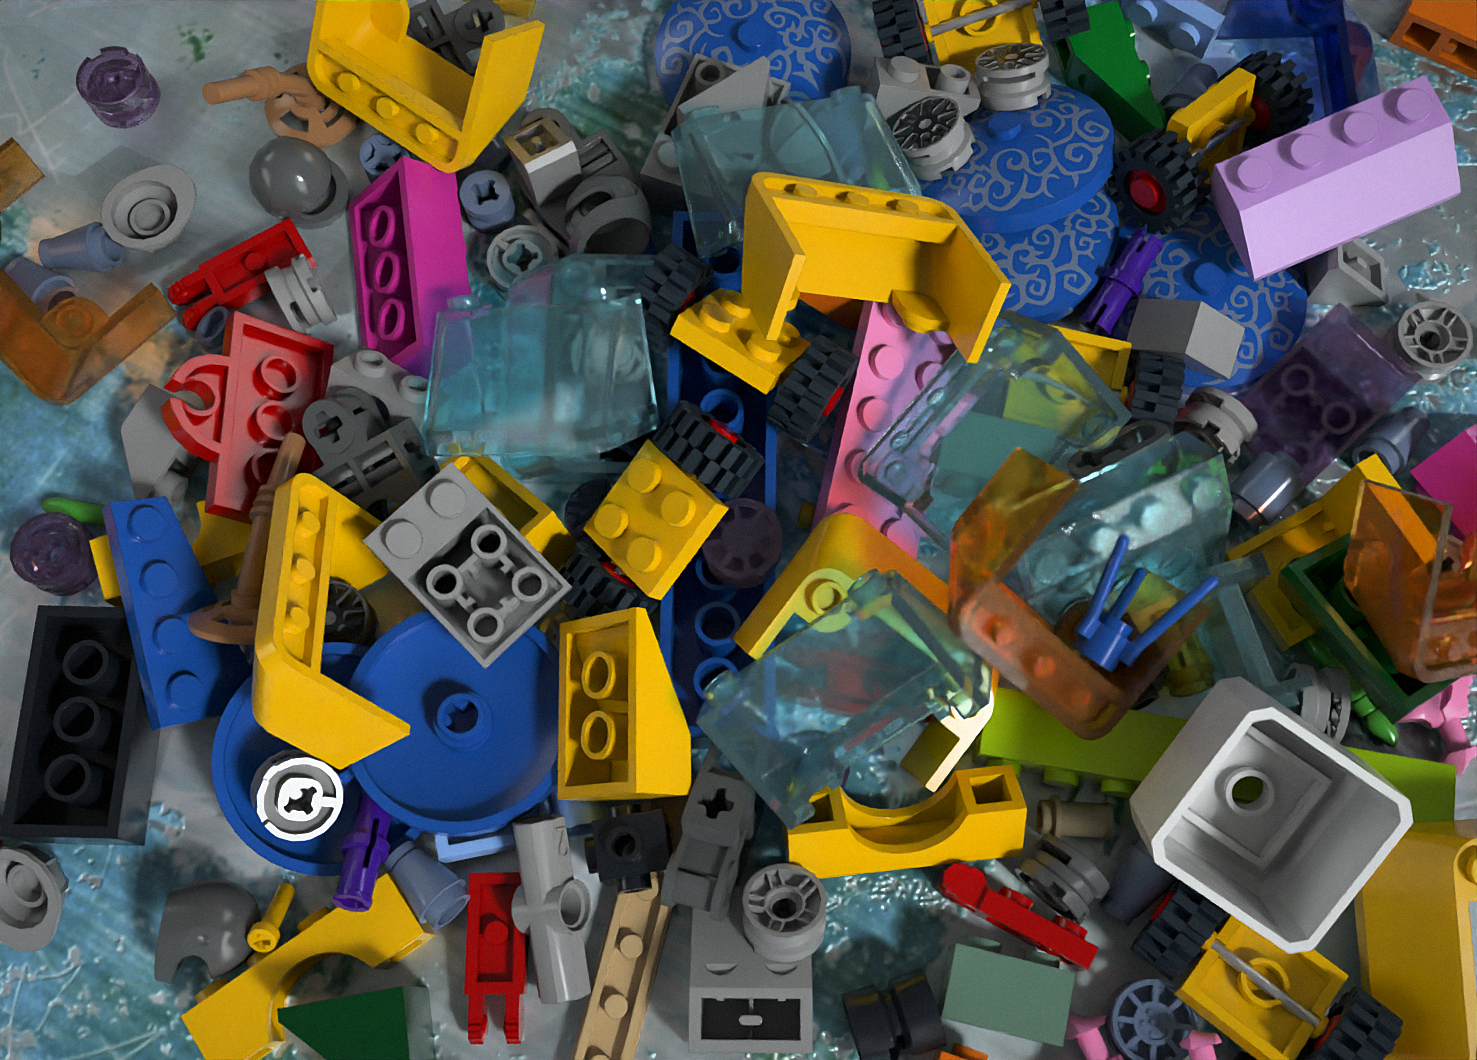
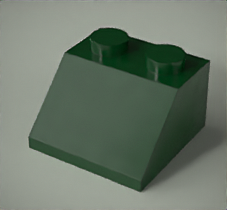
M399 986L277 1009L278 1022L326 1060H436L428 988Z

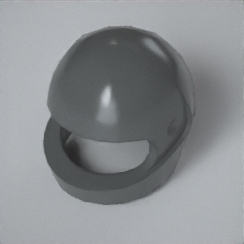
M286 135L272 139L256 152L249 166V185L252 195L267 213L282 221L290 217L296 228L309 230L324 228L337 221L347 209L350 193L344 172L334 161L328 158L323 150L311 142ZM332 175L336 182V194L332 203L325 210L315 215L304 214L302 210L318 201L325 193Z
M616 174L595 175L583 180L568 197L564 222L566 231L571 236L569 249L574 258L584 268L598 272L622 269L637 261L649 248L652 240V212L641 188L628 178Z
M205 878L171 888L165 902L158 933L154 964L155 980L172 985L185 957L191 955L201 957L207 963L211 978L230 973L245 963L255 951L248 945L247 935L252 926L261 921L258 904L250 892L239 884L225 878Z

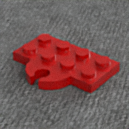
M234 311L225 321L222 356L206 354L190 358L167 380L163 387L164 389L172 393L182 390L192 391L204 403L205 411L190 408L182 399L169 398L161 406L163 419L172 436L189 453L210 462L204 513L252 525L253 521L249 518V513L253 507L254 499L257 497L259 487L267 484L286 433L299 434L306 440L295 475L299 473L310 474L324 466L316 450L305 437L302 420L304 412L310 404L325 398L330 370L333 365L334 344ZM328 425L319 430L321 435L328 431Z

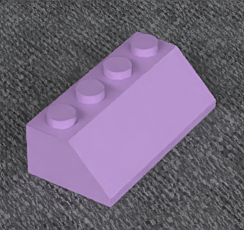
M1426 74L1215 164L1209 181L1211 185L1209 197L1252 282L1452 199L1461 192L1452 121Z

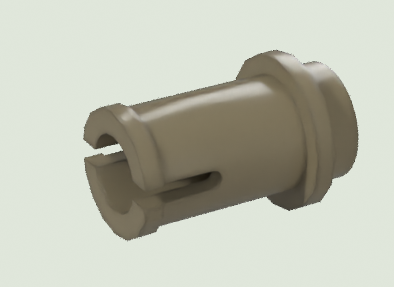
M1051 794L1049 800L1040 799L1036 812L1037 831L1039 835L1049 833L1058 838L1060 836H1075L1109 840L1113 833V808L1110 802L1061 801L1059 795Z

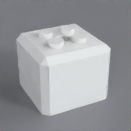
M1241 676L1218 680L1129 799L1132 820L1156 864L1288 954L1312 951L1413 824L1410 800L1371 765ZM1246 776H1256L1262 779L1263 791L1257 800L1248 804H1241L1232 799L1233 786L1239 779Z

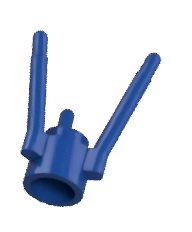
M1120 535L1108 558L1087 612L1075 628V631L1080 634L1072 646L1112 673L1120 661L1132 667L1147 646L1217 586L1219 582L1218 577L1215 575L1208 576L1130 642L1128 638L1134 629L1122 622L1120 618L1138 591L1137 589L1146 576V570L1142 567L1137 568L1110 611H1102L1130 541L1127 535Z

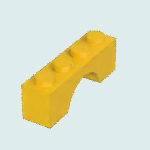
M1012 764L955 770L948 782L933 796L917 804L897 809H877L861 805L847 796L839 784L780 790L782 839L787 864L799 865L809 870L818 879L952 864L953 862L959 863L960 861L969 862L1022 856L1027 807Z
M378 873L372 896L371 908L369 907L368 911L352 912L339 907L330 911L329 907L317 910L298 924L297 928L300 933L284 945L280 946L277 943L276 947L270 952L254 953L246 961L249 969L232 981H229L227 977L219 979L201 990L195 996L197 1005L181 1015V1018L205 1060H261L287 1041L286 1028L278 1022L277 1009L287 1007L293 988L311 967L333 956L351 955L374 969L388 970L435 937L434 930L428 922L420 923L391 874L386 873L380 877Z

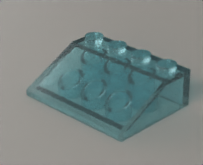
M1182 431L1151 448L1118 461L982 525L1024 664L1028 668L1073 647L1072 644L1080 634L1075 631V628L1087 612L1108 558L1120 535H1127L1130 541L1102 611H1110L1137 568L1142 567L1146 570L1145 578L1120 619L1130 614L1134 618L1197 587L1210 575L1217 577L1222 575L1233 500L1221 452L1186 431Z

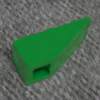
M1118 0L1087 7L1091 30L1051 42L1066 85L1095 100L1106 111L1113 127L1130 143L1147 131L1151 132L1154 129L1163 128V132H1165L1167 127L1166 113L1162 104L1155 102L1150 89L1151 77L1149 67L1144 60L1140 61L1134 46L1135 33L1132 22L1128 18L1124 19Z

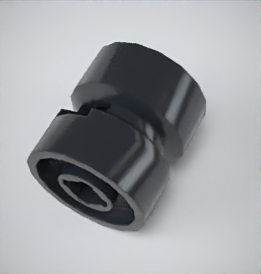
M922 969L890 978L886 990L883 991L871 984L841 994L847 1021L860 1060H898L900 1051L904 1049L913 1056H917L947 1046L941 1017L932 990Z

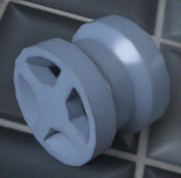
M382 132L370 136L362 144L359 151V160L370 183L374 182L386 171L384 167L388 166L390 168L402 156L413 159L411 151Z
M488 169L480 170L470 174L462 182L460 200L466 210L467 219L475 230L488 235L499 234L513 224L517 214L516 204L512 197L510 184L503 175ZM494 195L490 200L484 202L480 200L486 196Z

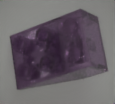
M1339 302L1238 400L1252 413L1258 427V433L1248 444L1244 445L1256 457L1262 451H1267L1273 455L1278 450L1287 453L1303 468L1304 473L1300 478L1306 487L1416 386L1423 377Z

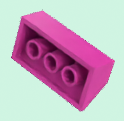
M402 156L348 203L361 344L371 350L382 353L388 360L416 376H421L429 381L444 379L478 358L477 336L474 332L471 307L472 291L468 282L466 243L463 239L460 214L461 200L458 195L456 172L444 173L430 164Z

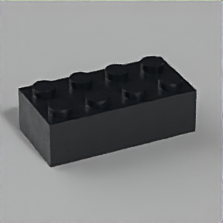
M38 605L0 836L30 843L145 846L161 730H151L124 607Z

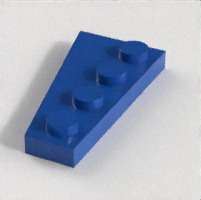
M162 496L108 503L102 508L151 730L156 731L221 717L230 699L246 679L253 674V671L250 669V665L239 644H226L205 640L195 636L188 629V618L193 612L216 603L218 600L167 497ZM226 619L219 621L220 623L229 624Z

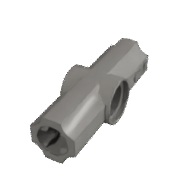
M551 813L512 822L521 885L518 886L513 896L512 918L519 932L530 937L539 999H541L542 1004H559L581 999L591 993L582 931L590 920L591 897L585 884L578 879H574L565 816L562 813Z

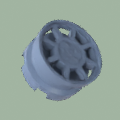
M1158 979L1134 980L1121 985L1110 995L1103 1011V1015H1107L1108 1020L1105 1023V1036L1112 1049L1117 1054L1122 1055L1124 1060H1184L1189 1055L1188 1050L1181 1047L1178 1043L1184 1040L1191 1030L1198 1031V1018L1195 1010L1174 995L1178 987Z

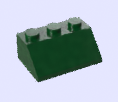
M1352 531L1291 562L1280 571L1277 586L1288 598L1293 609L1308 622L1327 645L1331 655L1346 668L1365 691L1369 701L1385 715L1392 725L1471 671L1468 665Z

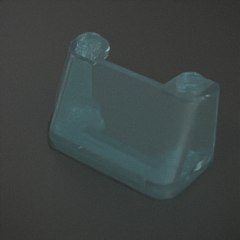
M849 86L835 90L830 93V98L725 113H720L719 106L716 105L700 107L687 113L688 121L671 131L699 259L727 254V249L732 246L733 248L743 247L745 197L753 174L758 172L779 173L923 196L921 186L873 94L862 93L861 86Z
M606 284L584 288L581 290L583 299L566 304L492 308V303L480 302V297L477 293L446 298L448 308L438 310L436 316L422 428L426 455L584 456L614 449L660 427L640 292L617 294L615 284Z
M1001 310L977 364L967 363L957 348L865 454L859 464L857 477L878 499L967 577L984 588L991 578L1004 568L1010 553V540L999 529L1002 523L1069 446L1085 452L1105 448L1115 440L1118 432L1133 415L1057 328L1010 310Z
M875 568L866 572L850 586L847 591L848 597L737 674H734L731 670L724 671L712 680L702 693L707 700L703 704L695 722L789 830L814 816L815 808L809 802V799L815 792L820 791L826 785L831 790L840 786L846 768L933 713L939 721H942L950 715L952 706L961 718L965 720L990 704L993 666L990 655L970 633L895 570H889L881 574Z

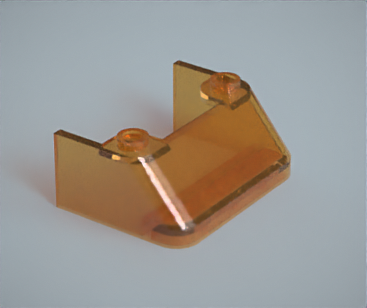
M12 137L0 146V213L46 177ZM0 268V359L33 394L50 405L63 406L76 401L178 316L174 308L152 282L110 317L96 303L83 297L65 299L44 314Z
M1017 446L958 518L952 528L949 552L947 623L950 631L1078 737L1084 740H1096L1108 734L1118 724L1211 610L1199 601L1147 646L1132 667L1120 661L1113 673L1075 649L1072 644L1080 634L1075 631V628L1086 614L1091 602L1090 600L1081 601L1071 606L1053 626L1002 581L1081 485L1074 477ZM1146 569V576L1137 589L1138 591L1120 618L1122 622L1134 629L1128 638L1130 642L1187 594Z
M1361 480L1348 554L1343 564L1347 588L1400 673L1424 683L1476 675L1477 529L1470 533L1462 544L1460 570L1440 572L1453 504L1372 480Z

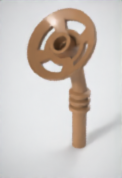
M307 62L297 64L285 72H279L271 66L245 70L241 77L206 83L202 89L204 99L211 105L244 98L253 102L266 100L265 114L270 127L278 137L286 135L303 139L319 148L334 145L346 138L356 128L361 119L346 109L339 120L329 127L326 126L325 123L335 117L341 105L333 100L330 103V98L314 86L308 74ZM291 111L296 118L308 121V132L293 129L280 118Z
M286 433L284 435L267 484L260 486L257 491V497L254 499L253 507L249 513V518L253 523L237 589L231 591V599L205 606L189 616L188 629L195 636L226 644H255L275 491L279 485L294 477L306 445V440L301 435L296 433ZM226 619L230 620L231 624L220 623L219 621Z

